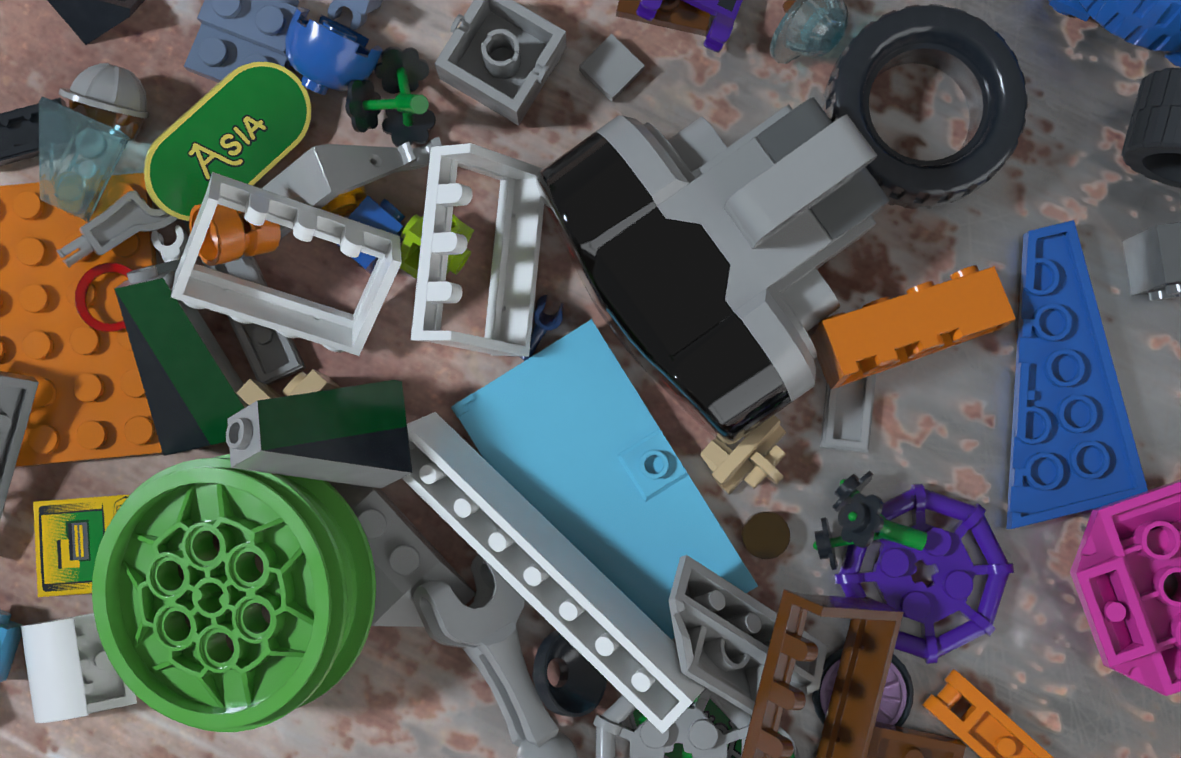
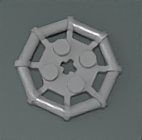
M705 688L697 697L694 706L688 707L663 734L648 719L633 730L621 723L637 708L622 695L602 715L597 714L594 719L593 725L596 726V758H615L616 736L630 741V758H664L665 752L673 751L675 743L683 744L684 752L692 753V758H727V744L742 739L743 752L752 715ZM709 699L736 726L735 728L722 732L704 713V709Z

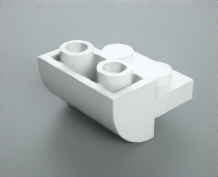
M94 613L20 626L35 723L88 716L90 713L137 704L136 695L120 678L107 657L97 631Z

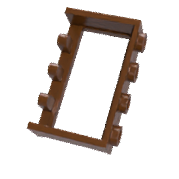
M783 589L741 758H790L793 754L794 747L792 741L778 733L783 709L801 710L806 703L803 691L790 685L796 660L812 662L818 656L817 645L813 641L802 637L808 611L820 617L851 618L816 758H866L904 612L870 597L853 598L811 595Z

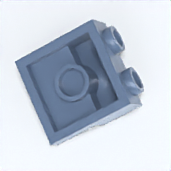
M204 0L197 17L201 22V26L184 67L189 72L217 83L234 69L253 62H271L288 69L290 63L286 56L285 37L299 1Z

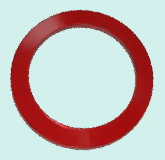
M103 263L89 269L81 277L75 290V305L78 314L86 324L103 332H118L126 329L124 320L108 324L95 319L88 310L86 294L90 284L100 275L120 273L127 277L126 273L133 270L118 263Z

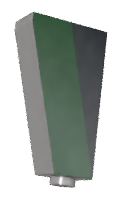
M149 266L126 273L128 280L117 286L115 292L163 456L226 442L228 418L249 406L236 394L244 385L198 310L187 306L181 300L171 298L175 275L173 270L158 273L156 266Z
M389 380L257 400L228 418L226 442L230 448L231 468L383 488L412 473L402 381Z

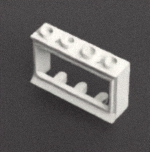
M472 143L431 147L411 340L491 354L492 356L529 357L547 180L546 169ZM457 167L500 180L485 337L455 331H441L443 303H457L460 301L463 293L462 287L459 284L446 281L448 255L462 254L468 245L467 238L464 235L451 232L453 206H466L470 203L473 196L470 187L456 183Z
M212 172L206 194L178 268L175 271L171 298L181 300L187 306L195 309L206 308L229 315L240 323H254L274 329L288 338H303L319 343L333 352H348L359 356L402 263L400 236ZM217 204L245 213V220L253 225L261 226L267 220L293 229V235L301 241L310 242L313 236L339 244L341 252L349 257L356 258L360 252L377 257L376 265L354 314L195 264Z

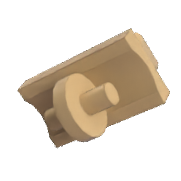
M744 405L730 423L733 429L744 437L734 450H731L717 437L700 454L713 472L711 474L712 477L729 495L743 480L755 489L765 477L775 484H778L783 479V475L775 466L786 453L776 444L786 434V431L781 427L780 419L770 411L764 416L754 408Z

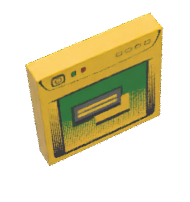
M129 495L33 502L38 597L92 593L93 571L99 545L111 520Z

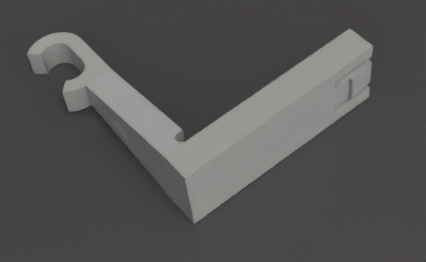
M437 137L418 148H412L409 141L398 148L338 144L313 146L261 189L321 209L338 195L352 191L392 173L429 166L431 147L442 146L440 138ZM280 225L281 238L293 229Z

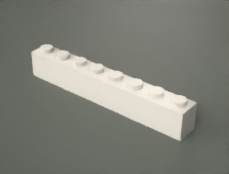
M436 412L408 423L412 473L402 479L663 734L706 688L681 673L676 643Z

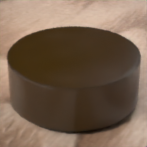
M758 512L751 515L745 521L741 531V539L745 549L751 555L761 559H773L780 556L787 549L790 542V529L786 521L778 514Z

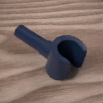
M543 295L537 300L529 357L519 356L523 360L533 356L547 330L558 328L562 322L563 303H561L559 310L553 315L543 312L548 295Z

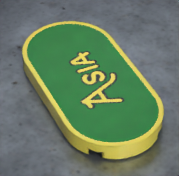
M253 62L242 65L230 72L166 129L149 147L144 163V180L146 190L152 201L165 213L178 219L189 221L190 212L194 205H199L203 202L212 172L252 186L301 142L308 130L311 120V103L307 90L302 85L300 79L287 68L271 62Z

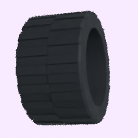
M1172 67L1152 72L1141 80L1121 156L1127 166H1130L1135 172L1144 175V177L1181 188V68Z

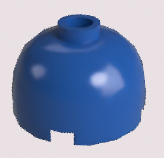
M297 7L287 30L285 44L286 56L290 65L303 75L300 80L302 85L318 94L326 95L328 88L347 91L348 85L352 80H367L381 57L382 48L377 45L368 50L365 47L369 39L362 34L324 15H321L318 22L306 19L310 10Z

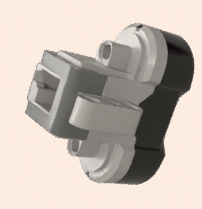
M814 97L806 100L795 109H792L790 105L785 106L729 147L724 144L713 127L703 117L698 118L667 140L652 124L648 122L642 124L635 118L618 115L540 170L536 175V185L545 208L598 312L624 348L698 424L717 440L727 445L738 442L815 386L816 366L814 359L817 357V352L807 331L840 308L838 299L817 269L863 237L876 224L873 217L890 202V199L866 168L878 155L847 114L832 122Z

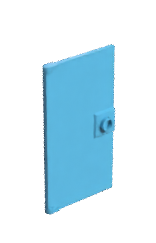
M592 319L461 401H457L451 407L482 457L671 640L675 637L669 597L680 557L688 555L745 593L758 587Z

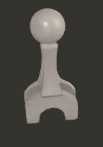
M479 554L473 559L471 565L477 591L474 602L469 607L463 605L451 587L442 581H427L417 587L413 596L414 603L427 634L442 645L462 648L477 666L491 688L506 720L512 744L519 747L516 758H578L574 744L566 735L558 731L559 728L546 711L529 676L516 623L524 608L525 599Z

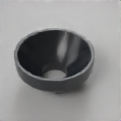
M557 630L544 638L537 650L532 672L533 683L541 701L549 710L561 716L581 717L591 713L603 698L607 679ZM552 659L558 663L560 668V678L555 686L549 682L547 676L548 665Z

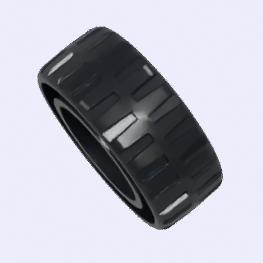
M937 4L912 5L882 15L879 20L872 21L851 40L831 72L824 92L825 101L822 109L832 122L847 114L878 155L866 168L890 199L889 205H899L908 209H917L919 207L929 209L940 207L948 202L953 203L971 194L988 182L1005 165V162L1018 146V138L1023 133L1026 123L1025 113L1028 108V96L1025 89L1026 81L1024 74L1020 69L1015 53L1007 45L1005 39L985 21L958 8ZM914 63L935 67L950 76L962 90L969 108V129L960 150L943 159L925 161L903 156L890 148L877 133L869 110L872 84L880 74L899 65Z

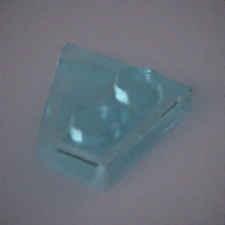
M42 96L39 101L40 200L89 222L130 137L121 131Z

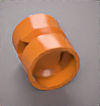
M201 204L194 205L190 212V233ZM217 204L198 255L204 263L214 266L239 260L242 255L250 257L275 251L279 246L281 238L280 225L267 220L261 226L253 225L245 220V213Z

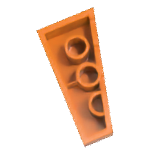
M977 265L969 266L951 274V280L937 285H934L933 281H928L908 289L905 295L892 299L883 297L867 303L861 309L848 313H838L823 319L818 323L819 326L810 339L814 344L817 359L830 389L842 387L864 379L867 376L881 373L1008 326L1016 320V317L995 266L979 271Z

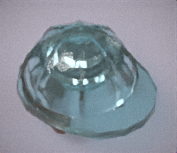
M844 0L785 1L783 10L786 14L773 34L770 44V55L776 62L787 64L801 55L809 58L821 57L837 47L840 40L846 34L849 18L848 8Z

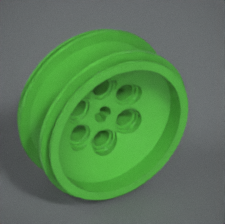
M230 454L214 458L195 459L173 465L153 475L134 490L118 509L104 533L95 559L92 578V602L97 631L108 659L127 687L149 707L165 717L187 726L214 732H239L268 725L286 716L296 708L316 700L333 688L351 669L363 649L372 625L376 601V577L372 551L360 521L341 494L328 481L231 468ZM214 534L216 535L220 543L219 552L214 548ZM256 554L263 562V573L255 565ZM178 564L181 566L183 570V580L179 576ZM262 605L270 613V624L265 621L262 615ZM185 615L188 617L190 621L191 630L187 626V623L185 621ZM226 635H228L233 642L234 652H232L227 645Z

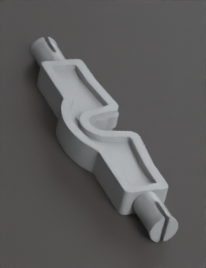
M129 191L102 214L81 226L79 230L82 236L60 250L58 249L57 253L63 258L77 248L79 249L76 253L63 260L67 267L70 268L71 265L93 251L97 255H103L139 231L158 230L170 225L178 218L165 213L160 208H150L138 192Z

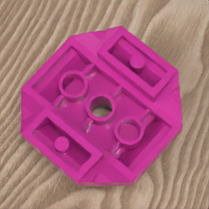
M1181 479L1093 509L1070 570L1103 665L1164 696L1181 691ZM1173 574L1177 579L1178 588L1176 593L1171 598H1168L1164 592V581L1167 576Z

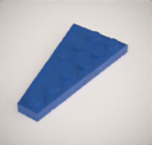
M1074 220L1031 230L1023 234L1006 529H1015L1102 507L1148 491Z

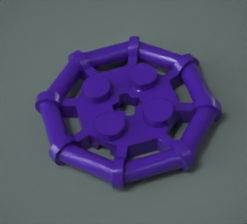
M912 484L910 490L884 502L881 514L891 521L911 511L912 524L908 527L927 532V541L923 550L920 551L883 538L876 539L881 543L877 563H874L872 571L860 572L867 547L860 548L855 544L848 545L838 574H835V584H840L846 597L864 598L867 596L860 583L874 582L884 604L903 611V617L920 622L921 638L899 630L894 649L920 657L925 660L926 664H933L938 662L939 657L985 634L989 637L996 630L993 624L1009 573H1014L1013 563H1008L984 515L986 512L984 507L979 503L971 505L927 490L923 484ZM925 509L960 521L950 532L926 524ZM968 530H971L988 564L972 563L961 541ZM919 560H922L927 566L933 565L935 573L931 575L932 582L927 586L922 581L914 583L911 577L917 571L915 563ZM989 574L976 612L966 603L968 596L973 590L974 576ZM957 611L969 620L935 637V622Z

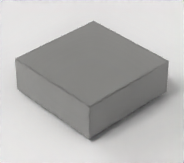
M611 34L579 66V71L613 102L644 71L645 65Z

